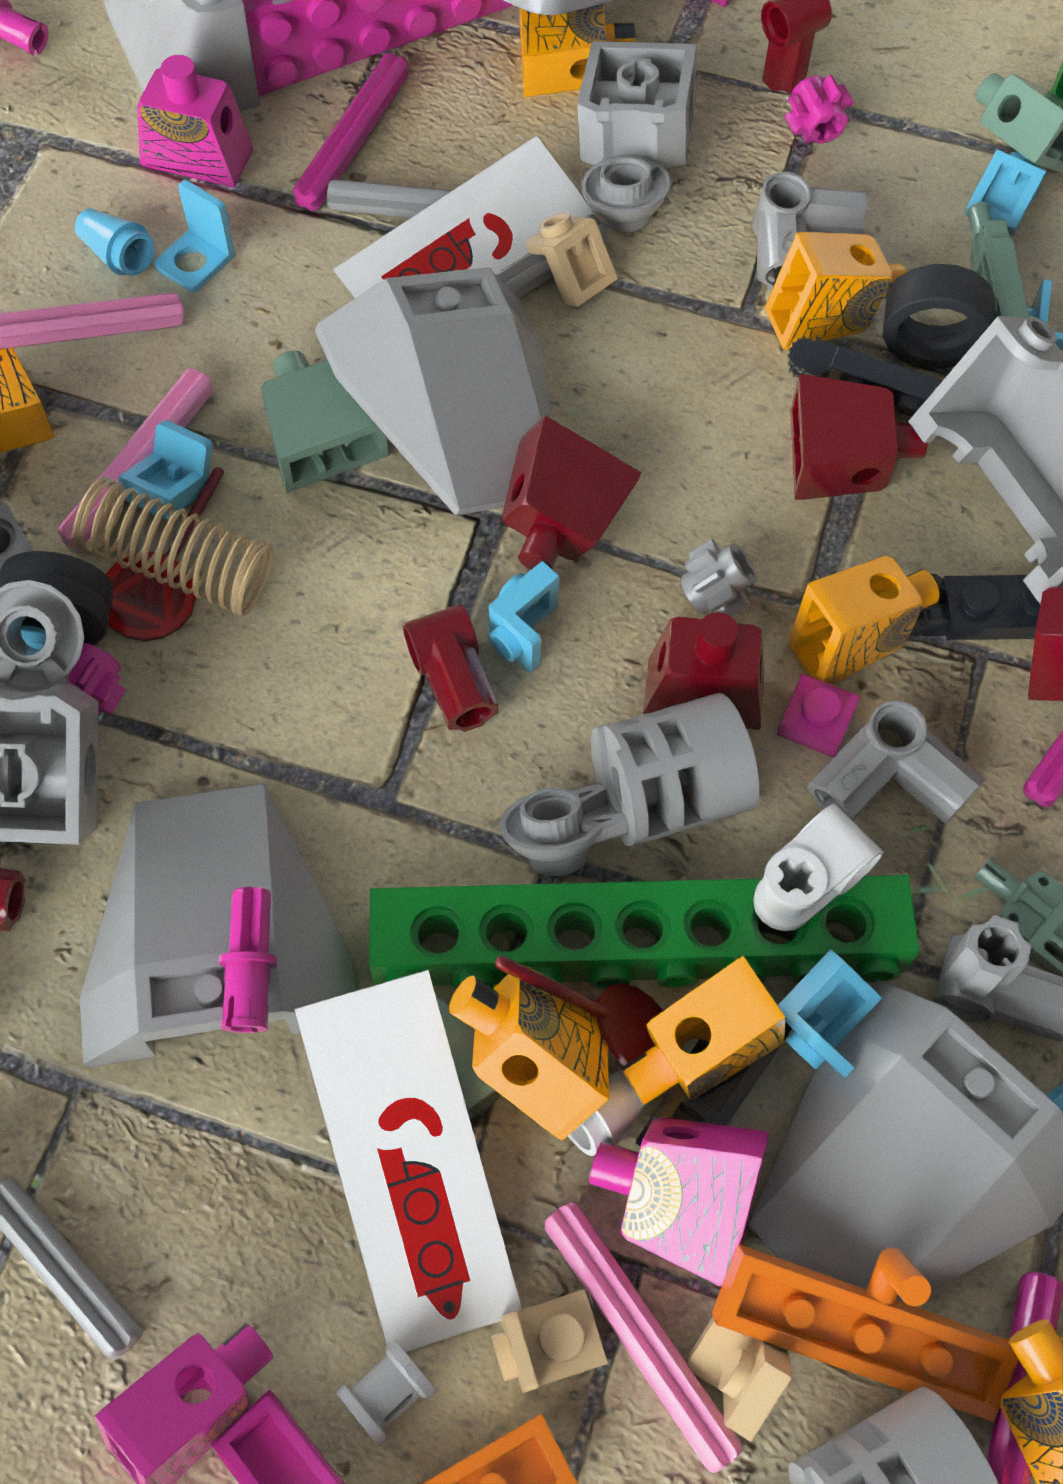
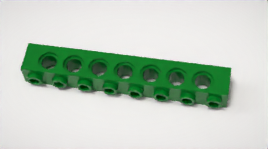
M909 875L864 876L850 890L835 897L806 922L805 925L796 930L786 931L790 938V942L786 944L771 943L759 931L758 927L765 925V923L761 921L755 912L753 897L755 889L762 878L370 888L369 968L373 986L429 970L433 986L453 985L454 990H456L466 978L474 976L491 988H494V984H499L508 975L499 970L495 965V960L499 956H506L561 984L562 982H589L592 988L605 990L608 986L619 983L629 985L630 980H657L659 986L666 988L688 987L696 984L698 979L713 977L742 956H744L761 982L765 981L766 977L792 976L793 982L799 983L830 949L859 974L865 982L875 983L877 980L883 982L891 981L900 977L901 973H905L919 953ZM790 887L788 890H786V892L789 893L792 889L795 888ZM837 922L846 925L854 933L856 941L846 943L836 940L828 932L826 924ZM698 926L712 927L722 935L724 943L717 946L703 945L694 938L691 930ZM632 928H645L655 935L658 943L648 948H639L630 944L624 937V933ZM576 929L584 932L590 938L591 943L585 948L572 950L562 946L556 937L565 930ZM512 931L520 935L524 943L516 950L504 952L494 948L489 943V940L498 932ZM434 933L449 934L457 941L452 949L444 953H432L422 947L423 941Z

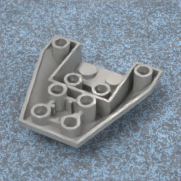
M490 267L386 278L317 323L315 333L336 379L455 516L504 507L520 440L545 415L551 418L541 342L519 298Z
M265 783L135 803L80 996L83 1064L86 1068L156 1057L155 1040L221 1030L225 992V967L219 964V956L229 952L232 893L239 887H260L268 889L271 893L268 954L277 957V966L270 968L268 1022L286 1019L292 1034H301L295 1009L357 991L352 955Z
M877 980L871 988L882 999L835 1048L855 1069L846 1078L826 1060L817 1070L814 1069L748 1221L747 1228L777 1258L864 1289L868 1286L880 1253L887 1248H898L905 1253L926 1278L932 1292L1052 1226L1063 1213V1113L1052 1100L947 1007ZM897 1295L896 1300L901 1301V1302H904V1301L901 1299V1297H900L899 1295Z

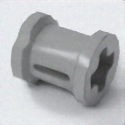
M395 1340L385 1347L386 1356L353 1387L343 1384L336 1391L339 1398L378 1446L388 1439L386 1429L420 1397L429 1399L436 1392L429 1380Z

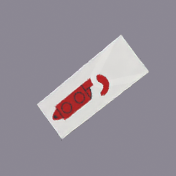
M535 136L333 270L354 298H357L386 278L490 267L496 274L529 253L525 241L540 232L539 225L544 220L560 213H569L571 217L581 218L596 214L538 136Z
M429 970L295 1009L386 1344L388 1345L395 1340L405 1352L500 1322L502 1315L522 1310Z

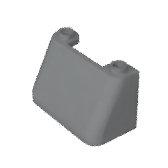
M103 0L107 16L142 92H144L155 69L161 68V64L166 58L173 55H184L194 62L196 75L225 81L231 87L239 111L260 106L242 0Z
M997 316L911 417L909 423L924 443H932L937 436H940L956 445L958 449L952 456L958 464L977 463L1031 536L1035 544L1024 555L1031 564H1039L1023 581L1040 604L1044 590L1049 587H1062L1063 353L1055 344L1057 337L1052 328L1039 318L1030 316L1024 319L1020 317Z

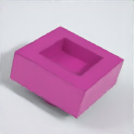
M802 673L776 735L834 758L860 696Z

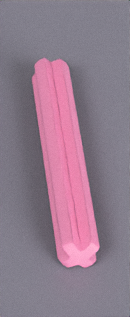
M166 293L0 313V350L178 327L183 323L184 306L181 304L177 294Z
M195 368L187 369L99 478L108 476L118 483L121 474L151 455L154 450L156 425L162 421L168 420L185 428L213 393L209 376ZM108 485L101 491L89 513L85 526L84 543L91 537L94 517L102 498L108 490ZM82 499L58 527V534L62 542L78 552L84 551L78 550L75 547L72 533L75 517Z
M571 1202L554 1211L545 1221L546 1232L707 1470L712 1473L721 1471L740 1456L743 1451L741 1441L733 1430L724 1425L723 1415L579 1206Z

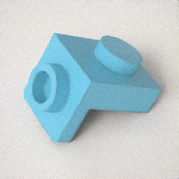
M164 420L156 425L153 453L121 474L118 483L121 482L125 490L134 487L138 495L146 492L150 501L159 497L162 506L172 503L175 511L185 508L197 499L209 478L212 442L199 434ZM132 493L125 498L130 503H132ZM142 498L137 506L144 509L145 499ZM157 503L150 509L149 514L156 515ZM169 508L162 516L166 520L169 519Z
M543 561L526 575L518 573L509 579L501 589L498 598L489 604V640L492 646L502 658L508 662L516 660L528 672H532L540 665L541 638L533 628L558 607L559 575Z
M830 949L778 1005L785 1016V1022L794 1030L785 1041L815 1070L826 1060L846 1078L855 1067L835 1048L875 1007L882 997L842 958Z

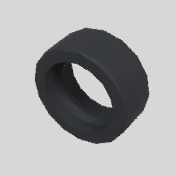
M931 264L917 267L899 276L888 289L882 337L889 351L902 361L923 368L943 369L956 366L994 321L995 296L990 283L973 270L951 264ZM937 308L950 309L962 313L968 318L959 323L939 326L915 321L910 315L918 311Z

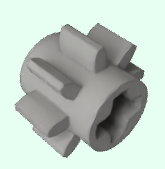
M711 539L689 553L690 560L684 564L688 572L681 576V585L686 597L696 610L706 614L708 612L713 613L719 609L721 613L732 616L750 605L747 598L753 595L750 586L757 582V574L751 560L738 545L731 544L728 547L724 546L719 549L716 542Z

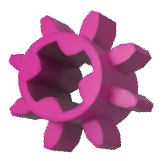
M818 75L811 76L802 80L793 89L791 96L788 98L793 110L784 117L794 136L801 134L806 144H809L811 141L823 144L836 139L845 130L847 123L850 121L845 109L852 106L854 101L845 85H838L833 75H828L826 78Z
M83 643L80 659L69 673V683L98 701V717L101 712L111 715L126 691L125 688L118 684L121 677L117 674L121 667L117 660L104 650L94 645Z

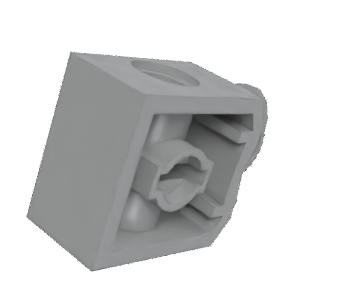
M592 41L577 103L580 160L593 165L581 181L582 193L594 212L603 217L606 226L614 231L623 233L634 232L645 227L649 223L651 215L661 207L670 190V176L666 170L686 164L696 104L697 44Z
M32 580L7 583L0 588V841L79 845L97 829L98 701L69 683V673L80 659L84 641L79 613L70 599L51 585ZM27 616L37 619L45 628L46 641L41 650L31 648L22 638L21 626Z

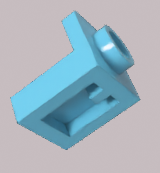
M996 150L966 207L965 215L967 216L968 208L972 204L986 202L991 207L992 220H1006L1009 235L1014 236L1033 199L1037 198L1042 189L1046 170L1039 168V165L1034 164L1019 152L1007 154Z

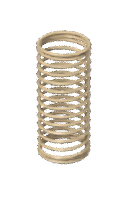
M108 476L99 478L90 486L78 508L73 525V542L78 550H82L85 553L93 552L98 558L106 557L110 563L118 562L122 568L131 567L133 572L136 574L143 572L148 579L156 577L160 584L168 582L173 589L181 587L186 595L194 593L198 600L206 597L211 605L219 602L223 610L231 608L232 612L240 617L248 614L256 605L267 583L273 562V548L270 543L266 544L258 539L250 544L247 534L237 539L235 529L225 533L222 523L212 528L209 518L200 522L197 513L187 517L184 508L175 511L172 503L162 506L159 497L150 501L146 492L138 495L134 487L125 490L121 482L117 483ZM108 485V490L102 498L94 517L91 537L84 543V532L89 513L101 491ZM132 493V503L125 513L118 537L109 548L110 535L119 520L125 498ZM144 498V509L134 528L131 542L122 552L123 539L131 526L137 504ZM157 503L156 516L150 525L143 547L135 557L136 544L146 524L149 511ZM169 508V519L161 535L158 547L147 562L149 548L158 530L161 517ZM182 514L180 529L171 551L160 566L163 549L173 524L179 515ZM194 519L193 532L185 553L173 571L177 550L188 525ZM207 524L200 552L186 575L194 544L201 530ZM219 530V537L212 558L199 579L207 549L214 535ZM232 535L224 564L212 583L219 556L227 540ZM244 541V547L236 570L225 587L232 561ZM103 545L104 552L101 553L97 549ZM116 549L117 557L113 558L110 554ZM129 554V562L125 563L123 558ZM260 557H261V562H260V566H259V569H258L256 578H255V580H254V583H253V585H252V587H251V589H250L248 595L246 596V598H245V600H244V602H243L244 593H245V591L247 590V588H248L250 582L252 581V579H253V577H254V574H255V572H256V569H257V567H258V564H259V561H260ZM142 558V567H136L135 564ZM154 564L155 572L150 573L148 568ZM167 568V578L163 579L160 574ZM180 572V582L176 584L173 582V578ZM193 576V587L188 589L186 587V583ZM206 580L205 592L200 594L198 589ZM219 585L218 597L213 599L211 593ZM232 589L231 601L226 605L224 598Z

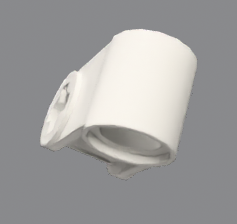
M831 804L816 815L792 841L775 853L769 860L765 868L764 877L755 889L753 897L755 912L761 921L771 928L781 931L796 930L805 925L806 922L835 897L844 894L856 885L877 864L884 851L836 804ZM790 887L795 888L792 889L789 893L786 892V890H788Z

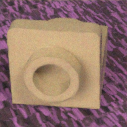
M569 213L556 214L544 220L539 225L540 232L525 241L530 254L545 255L565 305L578 307L618 279L595 219L571 217Z
M585 1289L502 1315L500 1320L504 1332L491 1336L504 1382L518 1378L520 1389L523 1393L608 1364Z
M713 1317L687 1357V1364L694 1375L723 1392L724 1425L752 1442L792 1379L788 1350L718 1326Z

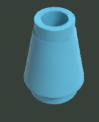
M93 208L82 211L76 219V235L115 274L135 276L145 271L150 265L154 256V243L146 228L141 224L109 215Z

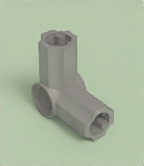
M777 172L770 175L764 182L752 221L753 232L757 236L758 281L766 284L768 290L773 289L797 232L862 234L867 211V193L810 187L802 177L790 172Z
M895 700L885 702L875 709L868 723L808 784L807 790L814 797L816 805L822 810L831 804H836L853 821L893 778L946 824L982 785L985 779L927 731L924 716L916 707L907 702ZM889 730L898 734L903 740L904 747L896 748L887 745L880 738L878 731Z
M993 915L988 922L981 925H972L966 934L954 935L949 939L933 1002L947 1007L961 1020L980 1023L995 1019L1041 1037L1058 1042L1063 1041V977L1027 965L1031 944L1023 939L1019 932L1018 923Z

